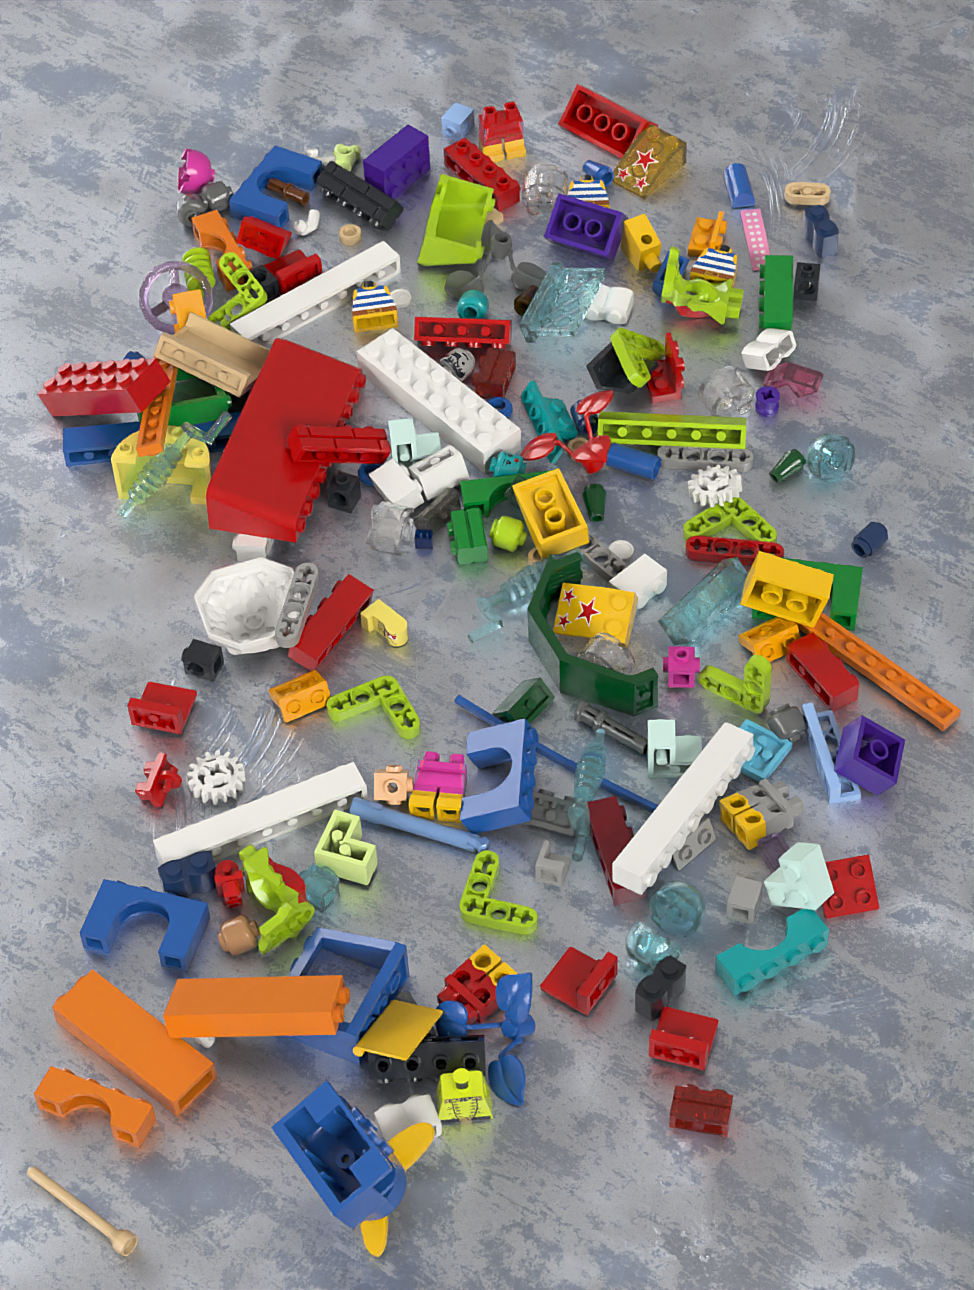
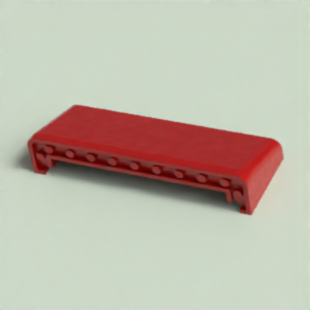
M276 338L208 484L206 504L209 529L297 542L300 533L305 531L306 518L312 514L313 501L318 499L320 485L325 483L327 468L331 467L332 463L293 462L287 437L293 427L299 424H307L308 426L327 424L330 427L347 425V420L351 419L353 415V406L359 401L360 389L364 388L366 383V374H363L361 368L287 339Z

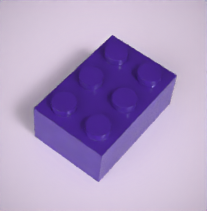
M406 125L363 160L365 181L391 198H398L402 192L431 170L428 135L410 125Z
M558 193L544 238L550 243L614 262L622 239L624 221L629 218L623 212Z

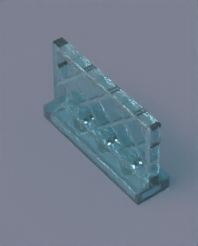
M552 262L519 324L526 343H535L538 337H574L607 275L606 269L563 268L561 262ZM568 277H576L570 281L567 279ZM591 277H596V278H594L593 280H591V281H589V282H586V281H585V280H587V279H589V278H591ZM580 283L583 284L582 286H580V287H578V288H576V289H574V290L571 289L572 287H574V286H576V285H578V284H580ZM587 290L589 291L588 294L580 298L577 297L578 295L586 292ZM565 291H568V292H569V293H567V294H565V295L559 297L561 293H563V292H565ZM574 298L575 301L565 306L563 305V303ZM580 306L579 310L573 312L572 314L569 313L571 310ZM560 307V309L551 313L552 309ZM564 314L566 315V317L562 318L561 320L557 322L554 321L558 317ZM549 322L552 323V324L549 325L548 327L543 328V326L546 325L547 323H549ZM572 322L570 328H561Z

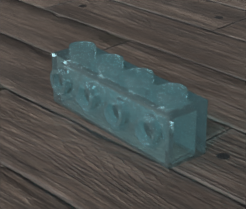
M738 557L722 560L658 620L674 646L682 644L688 646L699 639V634L714 625L716 622L714 619L718 615L727 612L732 607L731 603L742 596L748 572Z

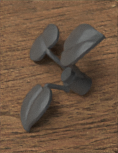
M491 220L484 225L481 246L485 247L483 254H488L479 275L475 278L468 271H455L447 277L444 289L448 294L458 299L469 290H478L483 293L484 285L479 281L482 279L492 256L497 260H502L508 256L511 270L514 271L511 275V281L521 290L525 291L531 285H536L542 289L551 285L553 280L548 273L533 263L521 262L516 267L512 256L513 250H510L512 247L511 236L499 229Z

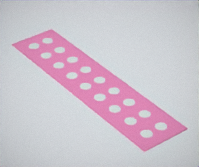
M741 210L740 214L753 271L760 270V264L765 265V255H770L761 210Z

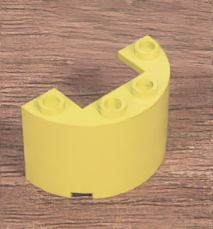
M168 426L164 450L155 456H138L136 445L139 431L125 438L114 450L111 463L119 499L143 500L148 482L193 485L190 496L191 504L207 505L206 492L213 473L208 448L204 441L195 433L183 427Z

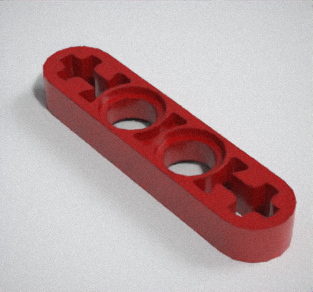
M692 536L686 541V556L694 561L752 566L759 551L784 558V548L774 542L708 536ZM723 547L729 551L725 554H720L715 550ZM743 550H751L754 554L744 556L741 552Z

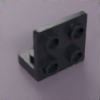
M611 342L586 365L592 381L598 390H613L614 392L629 394L638 388L627 378ZM644 360L651 376L659 364L657 361Z

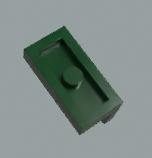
M541 677L524 680L492 714L495 717L506 716L510 722L525 718L531 724L554 700L555 696Z

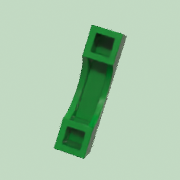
M550 471L460 481L463 510L479 508L482 518L490 517L496 505L505 500L516 499L512 485Z

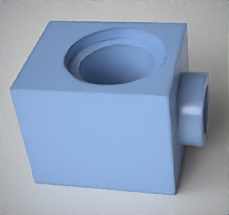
M455 102L441 117L442 135L458 141L466 137L475 126L474 109Z

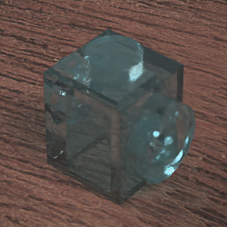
M313 863L307 870L299 873V876L305 882L306 899L319 912L323 913L340 896V880L330 868L326 866L318 867Z

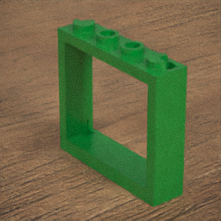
M178 368L176 382L198 378ZM213 385L216 394L214 396L172 403L168 426L182 427L229 418L228 408L232 404L230 394ZM142 412V413H137V417H138V420H139V424H140V425H141V419H142V414H143V412Z

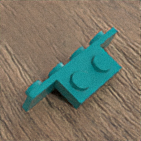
M530 381L522 391L520 398L537 436L545 433H556V440L563 442L562 439H575L578 432L563 400L543 397L536 381ZM555 446L554 450L547 455L549 462L555 464L564 449L560 446Z

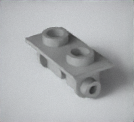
M708 817L704 821L700 820L698 828L694 832L691 831L686 837L683 847L680 850L677 849L672 855L677 871H680L716 840Z

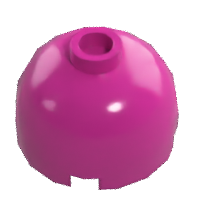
M185 148L181 160H185V162H183L182 167H179L177 187L180 190L179 193L199 194L203 186L208 185L209 182L213 183L215 169H211V161L204 153Z

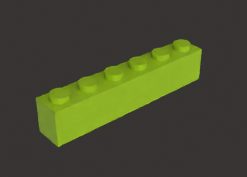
M601 411L598 417V436L608 435L611 443L615 442L618 444L745 449L747 418Z

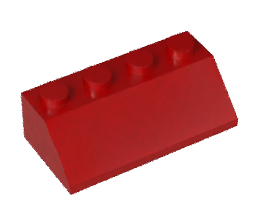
M579 84L576 85L558 125L627 162L638 155L637 151L641 152L649 145L658 127V124Z

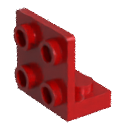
M244 216L236 243L279 260L292 236V232L253 216Z
M300 249L279 258V260L276 259L264 265L278 280L279 293L281 295L323 274L321 258L318 254L315 253L306 257Z
M670 332L665 333V359L657 360L659 366L652 372L651 379L646 383L652 404L681 399V389L684 388V379L681 372L685 371L684 360L682 357L679 358L677 340L673 341Z
M148 682L141 699L131 697L127 707L131 725L181 734L196 700L197 691Z
M869 854L825 862L834 893L822 904L824 918L828 919L879 909Z
M569 947L541 983L540 989L579 1012L588 1015L618 975V956L608 951L602 960H595L581 951Z
M665 1006L662 1010L657 1029H652L649 1037V1057L705 1070L719 1020Z

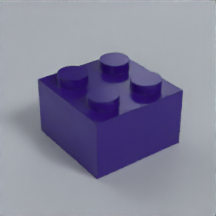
M862 715L843 727L834 772L878 796L897 784L905 739Z

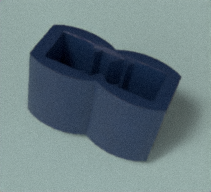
M822 205L805 208L803 233L805 238L812 243L814 253L823 259L837 255L839 230L837 225L829 219L830 216L827 209Z
M210 851L193 853L184 860H171L157 868L164 893L171 892L177 896L188 898L193 893H206L216 888L214 878L216 866Z

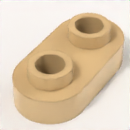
M792 182L785 187L784 197L787 202L795 205H825L830 201L831 190L829 186L823 183Z

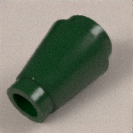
M796 449L786 451L769 472V475L774 482L779 484L803 470L806 460Z
M589 484L582 493L591 522H601L604 520L607 492L601 484Z

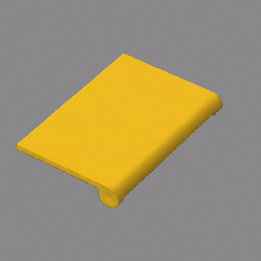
M391 1000L353 1048V1053L361 1057L366 1051L407 1061L443 1014V1010Z

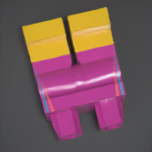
M426 751L423 760H418L413 792L409 799L410 815L434 820L437 810L438 821L462 823L460 821L462 798L465 797L467 785V767L463 754L450 755L449 762H440V754ZM417 807L429 808L430 810L427 812H421L417 809ZM444 810H454L456 813L447 814Z

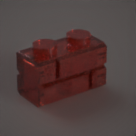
M489 347L486 355H481L479 373L475 372L472 379V386L475 387V392L478 396L484 399L499 396L505 398L516 369V353L514 351L505 349L501 351L499 348Z
M693 1084L675 1085L669 1115V1127L728 1137L734 1095L728 1094L722 1089H713L712 1091L701 1090Z

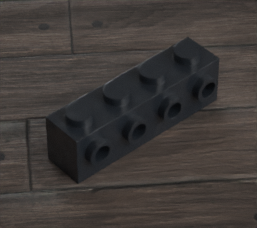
M485 1035L426 1036L407 1061L368 1052L369 1080L376 1079L377 1083L393 1082V1079L405 1078L406 1082H420L422 1078H434L435 1081H439L440 1075L454 1073L455 1070L460 1068L468 1071H481L486 1076Z

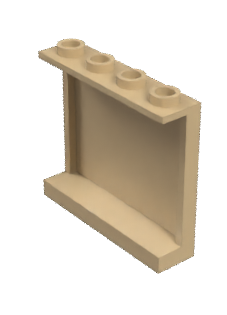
M190 312L187 323L174 335L166 332L161 334L153 356L237 397H241L254 386L270 349Z

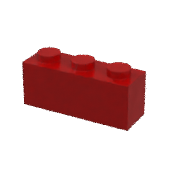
M814 632L787 645L786 662L829 711L832 710L834 713L858 700L859 680L854 674L849 673L844 667L842 660L837 656L835 657L828 649L826 642L819 639Z

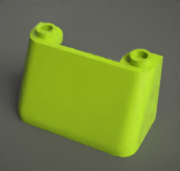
M441 174L431 203L417 264L423 266L475 264L477 259L482 260L485 247L481 246V237L487 212L492 213L496 200L492 198L494 189Z

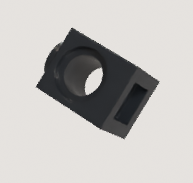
M797 262L793 299L817 301L821 264Z
M263 264L250 270L267 294L265 304L280 297L278 280ZM243 275L244 284L249 279V276ZM253 288L249 290L253 298L259 297Z
M336 470L326 487L328 507L351 514L361 498L360 479L358 476Z
M193 639L189 647L183 650L181 656L185 674L214 682L224 664L222 647Z

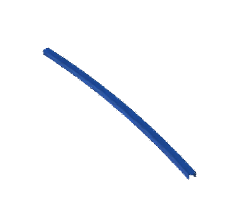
M458 695L454 700L457 705L491 726L505 723L461 695ZM536 743L537 753L599 787L651 813L659 806L584 768L543 744Z

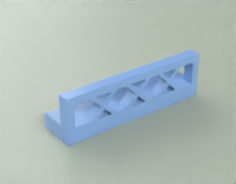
M813 703L802 704L801 714L807 725L805 734L829 805L861 799L859 786L834 772L833 760L836 761L841 734L833 711L816 713ZM828 720L829 728L826 731L822 730L819 721ZM826 739L837 745L834 752L829 751ZM840 782L851 786L852 791L841 793Z

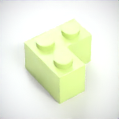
M334 810L314 851L318 872L364 885L369 884L378 864L376 845L360 841L362 837L360 816Z

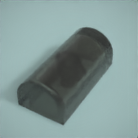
M446 488L414 518V526L422 535L427 537L426 534H428L430 539L451 519L452 511L461 510L458 491L453 488Z

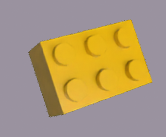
M759 551L745 580L740 605L814 628L829 600L834 574Z

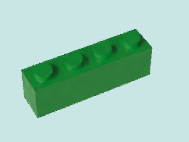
M765 255V265L760 264L759 279H764V281H760L759 295H764V298L759 297V312H763V314H759V329L764 331L765 329L773 328L792 331L793 256Z

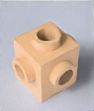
M387 765L386 769H377L375 771L374 800H386V804L399 805L402 804V800L406 801L408 799L409 793L413 792L414 778L409 777V770H402L401 765ZM391 783H396L398 787L392 786Z

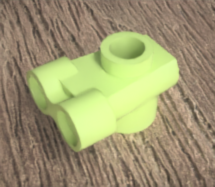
M337 144L333 153L336 158L335 163L351 172L354 162L360 158L361 148L357 145L350 147Z

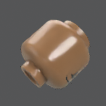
M239 915L222 923L220 932L217 935L225 953L230 952L232 955L238 956L254 949L258 945L257 936L260 935L255 919L250 921L247 916Z

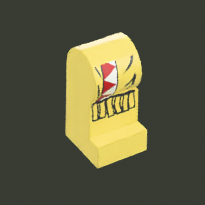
M377 599L360 613L362 628L368 633L376 630L386 637L390 645L396 647L402 646L408 641L407 621L380 599Z

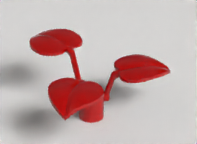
M613 390L593 393L582 399L576 407V412L579 415L584 414L589 436L587 443L576 448L573 452L563 442L556 440V433L541 434L524 447L520 454L523 460L541 459L550 454L555 446H560L572 456L576 463L580 462L587 474L599 471L604 463L607 462L611 439L608 435L593 437L589 417L591 414L600 413L608 406L614 394Z

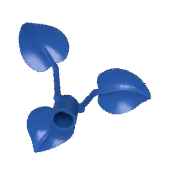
M530 972L506 975L498 981L495 991L498 1007L505 1011L504 1016L506 1019L503 1022L466 1024L468 1011L457 1001H445L436 1008L443 1010V1014L435 1023L439 1036L467 1035L466 1029L501 1028L503 1035L513 1040L498 1054L499 1060L490 1062L488 1066V1079L492 1090L500 1099L518 1106L525 1104V1070L520 1059L513 1054L507 1053L517 1044L523 1042L522 1037L531 1036L535 1031V1021L529 1014L532 1000V973Z

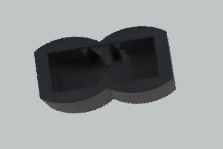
M672 955L662 958L656 964L653 974L643 978L637 985L635 990V1011L649 1021L658 1019L663 1008L668 1006V1002L677 999L684 991L686 985V965Z

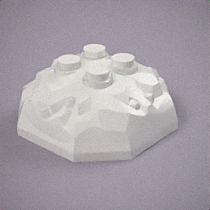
M259 557L211 571L194 595L195 603L208 638L217 646L226 647L228 652L234 655L257 653L281 647L276 641L275 628L295 573L293 568ZM297 592L294 597L299 599L304 598L302 592ZM293 611L287 616L289 618H297L301 613ZM288 627L287 635L284 636V637H287L288 634H291V628H290V627Z

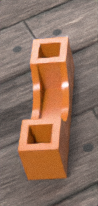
M218 210L191 218L194 236L202 248L215 249L224 254L229 252L235 253L249 271L253 269L251 261H246L243 247L237 245L234 232L229 231L226 218H222ZM219 258L216 260L218 278L226 292L235 290L236 287L220 268ZM231 261L228 263L231 269L235 272L237 268L233 264V262ZM243 276L238 280L239 285L244 284Z
M50 1066L34 1092L39 1109L61 1118L66 1117L77 1109L87 1107L97 1108L106 1112L111 1117L110 1125L114 1139L137 1148L142 1146L156 1121L153 1105L147 1100L132 1098L117 1088L109 1089L100 1085L99 1082L92 1078H81L66 1068L58 1069Z

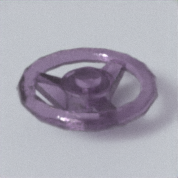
M167 261L155 266L144 277L139 289V306L145 319L155 329L170 335L175 334L174 326L161 322L157 317L170 311L168 301L173 300L172 294L188 291L179 282V270L191 274L200 282L204 292L206 319H208L213 307V289L207 276L196 266L184 261ZM169 271L170 285L163 291V302L151 309L148 304V292L151 284L160 274Z

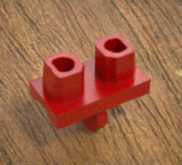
M158 753L155 761L146 762L144 775L148 780L147 782L137 783L135 793L141 800H150L154 807H162L167 793L171 789L179 788L182 783V778L177 774L178 769L168 762L166 753Z
M223 860L217 865L215 869L216 875H214L218 898L224 896L226 909L240 907L243 905L241 893L245 892L242 870H239L238 865L234 861Z

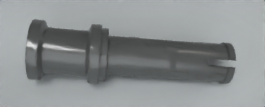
M584 700L580 703L574 714L575 721L578 723L584 722L591 726L592 730L596 733H606L636 750L641 755L646 754L648 739L611 719L609 713L605 710L601 712L590 706L589 701Z

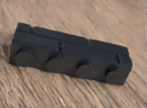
M329 161L324 168V172L316 180V183L322 188L320 190L322 194L330 199L333 196L338 198L336 200L338 204L345 209L349 206L352 207V212L361 219H364L365 216L370 219L368 222L377 229L384 227L390 230L395 224L396 219L404 211V207L395 199L333 161Z

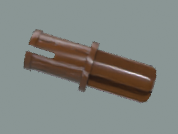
M276 178L268 180L267 189L281 195L284 200L289 199L302 206L309 202V192L294 187L293 183L287 184Z

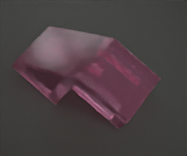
M786 362L768 371L763 385L776 389L788 385L793 393L800 398L816 393L824 375L820 371Z

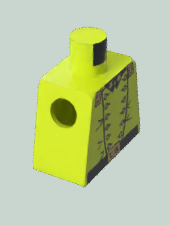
M460 1068L455 1070L454 1073L440 1075L435 1098L436 1111L441 1123L493 1119L491 1093L481 1071H468Z

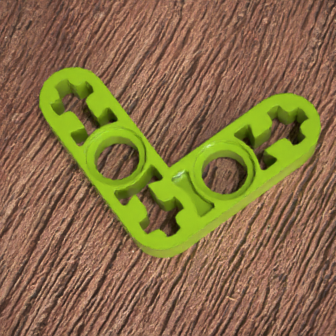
M229 252L220 258L219 265L239 293L212 313L208 320L214 323L219 321L222 327L231 330L230 323L262 307L266 303L267 294L238 255ZM231 261L237 268L235 272L228 265ZM241 276H249V279L245 284H238V280ZM252 288L259 296L256 299L249 292ZM235 306H242V311L239 314H231ZM227 314L230 320L228 321L224 315Z
M621 327L610 336L611 343L627 378L633 385L639 388L643 387L651 379L643 359L662 360L665 357L664 345L656 339Z
M732 497V503L725 501L724 506H720L717 503L714 507H709L686 521L683 526V538L687 541L692 536L711 537L732 524L748 540L777 543V531L742 498ZM710 517H718L720 521L717 523L709 522L707 519ZM745 520H753L756 524L747 526L743 522Z
M753 655L745 664L744 681L711 665L705 666L697 677L698 682L703 688L753 713H762L770 702L772 666L761 655Z
M381 676L330 697L326 704L328 716L334 721L346 720L381 705L400 737L412 739L418 736L421 730L420 719L397 680L392 676ZM362 694L370 697L365 702L356 700V697ZM396 703L404 705V708L399 711H394L390 707ZM404 718H406L408 724L413 727L409 728L407 725H404Z
M490 850L481 851L475 857L459 903L461 918L468 923L521 935L532 934L538 927V915L533 908L490 898L499 873L500 862L495 852ZM487 861L492 862V864H489L487 867V874L483 873V865H485ZM477 882H483L487 885L486 889L482 891H476L472 886ZM471 906H476L472 912L467 911ZM484 908H486V915H485V916L483 915V913H484ZM496 910H502L506 913V916L502 919H494L491 914ZM511 914H514L515 917H513V921L511 922ZM525 918H530L526 924L521 923Z

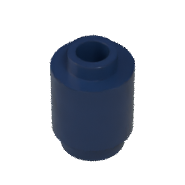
M578 400L571 406L570 413L577 431L584 436H588L584 414L579 415L576 412V407L581 401ZM591 414L589 417L593 434L598 431L597 414Z
M870 522L853 538L851 547L861 558L872 556L888 541V531L883 524Z

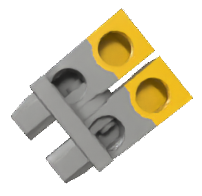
M767 779L759 781V785L750 786L719 800L720 820L748 850H751L758 846L759 839L771 833L781 832L785 828L793 827L794 817L803 813V801L798 796L786 800L785 798L789 797V789L782 780L771 784Z

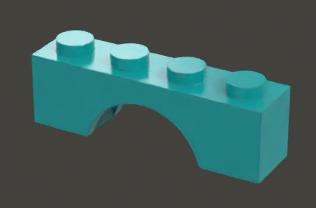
M801 909L786 918V937L774 948L754 950L738 943L716 955L715 972L733 995L741 991H749L756 983L765 978L770 979L776 976L785 967L798 964L807 955L818 953L828 945L829 928L814 910Z

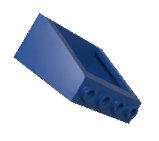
M317 927L313 935H309L306 938L303 952L299 958L296 957L294 959L289 976H306L321 949L328 950L380 971L351 1023H339L336 1035H295L284 1037L360 1066L367 1052L365 1051L361 1057L354 1055L353 1048L391 1000H394L401 993L410 976L407 947L395 941Z

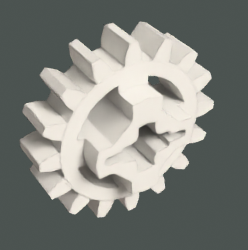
M720 465L712 468L707 466V470L699 469L698 475L692 474V480H688L689 496L693 498L694 503L700 501L701 506L707 503L710 504V507H714L717 503L720 506H724L725 501L732 503V497L739 498V492L743 491L741 474H737L736 469L730 471L729 466L723 469L720 468Z
M216 750L213 756L209 752H205L206 758L196 757L197 765H189L190 772H187L189 790L193 791L195 798L202 796L203 803H206L209 799H212L214 805L217 804L218 799H222L224 803H227L228 796L236 798V790L242 791L244 789L243 782H246L244 765L239 763L237 756L231 758L228 751L224 756L220 755L219 750Z

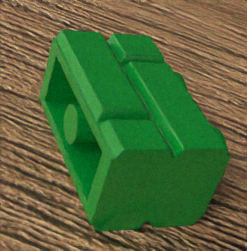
M472 508L466 511H452L451 522H447L448 537L454 538L453 541H450L452 556L457 555L458 564L460 565L472 564V562H486L488 560V547L481 510L479 508Z

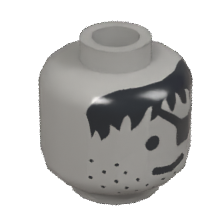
M455 348L440 360V366L461 382L474 373L475 358L466 349Z

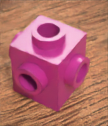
M668 646V657H663V673H668V687L694 688L695 673H700V657H695V647Z

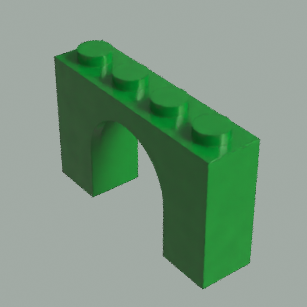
M783 558L834 574L829 596L832 602L830 618L845 629L855 631L863 567ZM752 609L753 619L771 620L777 617Z

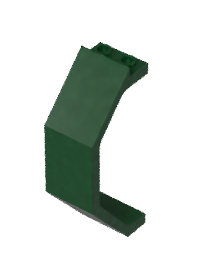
M579 552L565 555L557 560H554L550 554L527 608L528 641L560 693L587 700L631 716H637L657 708L658 674L654 668L638 674L627 675L572 656L565 651L546 620L552 605L559 601L562 584L581 585L583 571L580 568V563L583 562V558Z

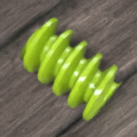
M202 247L191 248L182 255L181 259L187 290L200 289L202 298L207 297L216 283L210 253Z

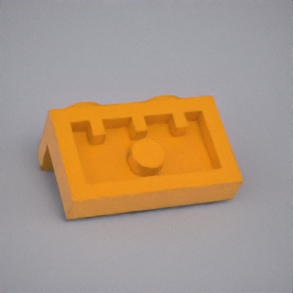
M719 211L717 220L696 217L687 248V255L700 257L707 248L719 249L723 243V236L721 235L726 234L727 221L724 220L723 211Z
M775 617L739 634L738 639L740 645L753 652V655H761L771 662L786 655L787 645L800 639V634L796 623L784 618Z
M316 670L268 689L270 698L280 708L285 722L292 721L326 706L328 699L331 697L326 680Z

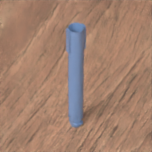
M354 797L352 800L350 814L360 816L362 820L378 825H386L473 852L478 850V853L489 848L490 841L487 837L480 838L477 834L390 809L361 798Z

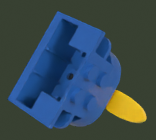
M326 1080L271 1128L334 1217L353 1230L361 1224V1231L367 1250L373 1256L380 1257L387 1242L388 1215L400 1204L406 1190L405 1171L430 1146L435 1130L430 1123H416L387 1141L377 1132L378 1128L367 1115L364 1116L356 1106L352 1108L348 1101L338 1095L332 1085Z

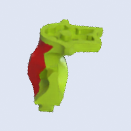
M671 246L661 303L675 306L679 315L685 317L705 318L711 316L720 324H724L725 317L738 320L744 290L732 288L733 279L718 284L709 283L698 277L689 281L683 279L679 273L680 250Z
M250 844L239 852V859L243 862L241 870L246 879L247 892L254 894L263 906L277 913L259 927L261 939L258 942L259 951L262 955H265L288 938L292 941L296 940L300 931L313 918L315 909L306 899L305 882L298 873L289 867L273 862L269 857L268 848L263 847L258 851Z

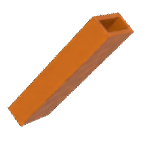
M93 969L86 976L80 977L75 986L66 994L58 997L52 1006L57 1023L176 1117L217 1079L215 1066L212 1061L182 1038H169L167 1028L163 1023Z
M343 975L177 979L163 1017L169 1038L336 1035L339 1023L344 1021L345 1004H349L350 990L349 987H345Z

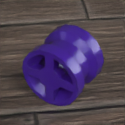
M771 386L759 388L755 395V411L764 417L776 415L779 411V391Z

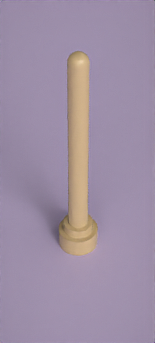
M30 1167L28 1169L27 1175L111 1239L110 1242L113 1245V1250L121 1256L126 1257L135 1249L138 1237L131 1231L116 1229L38 1168Z

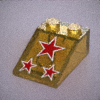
M652 124L649 125L635 138L614 169V179L612 182L646 199L686 164L687 142Z

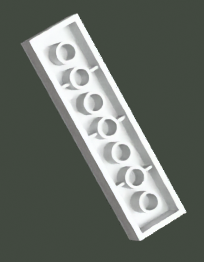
M391 328L356 351L358 368L362 369L363 374H366V378L431 431L434 433L439 432V437L452 445L483 473L489 472L492 457L497 458L501 451L515 454L521 449V429L394 328Z

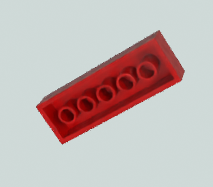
M156 358L65 363L58 368V373L53 378L43 384V388L37 395L52 417L142 413L171 380Z

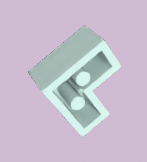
M413 418L388 421L391 456L399 466L403 464L408 471V467L441 450L439 432L415 435Z
M648 720V778H681L702 752L701 736H675V720Z
M797 842L778 859L780 867L764 881L771 905L816 910L834 893L820 844Z

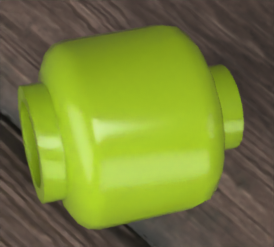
M504 515L500 519L494 520L489 538H492L494 546L513 552L517 550L519 545H525L528 532L524 531L525 525L523 521Z

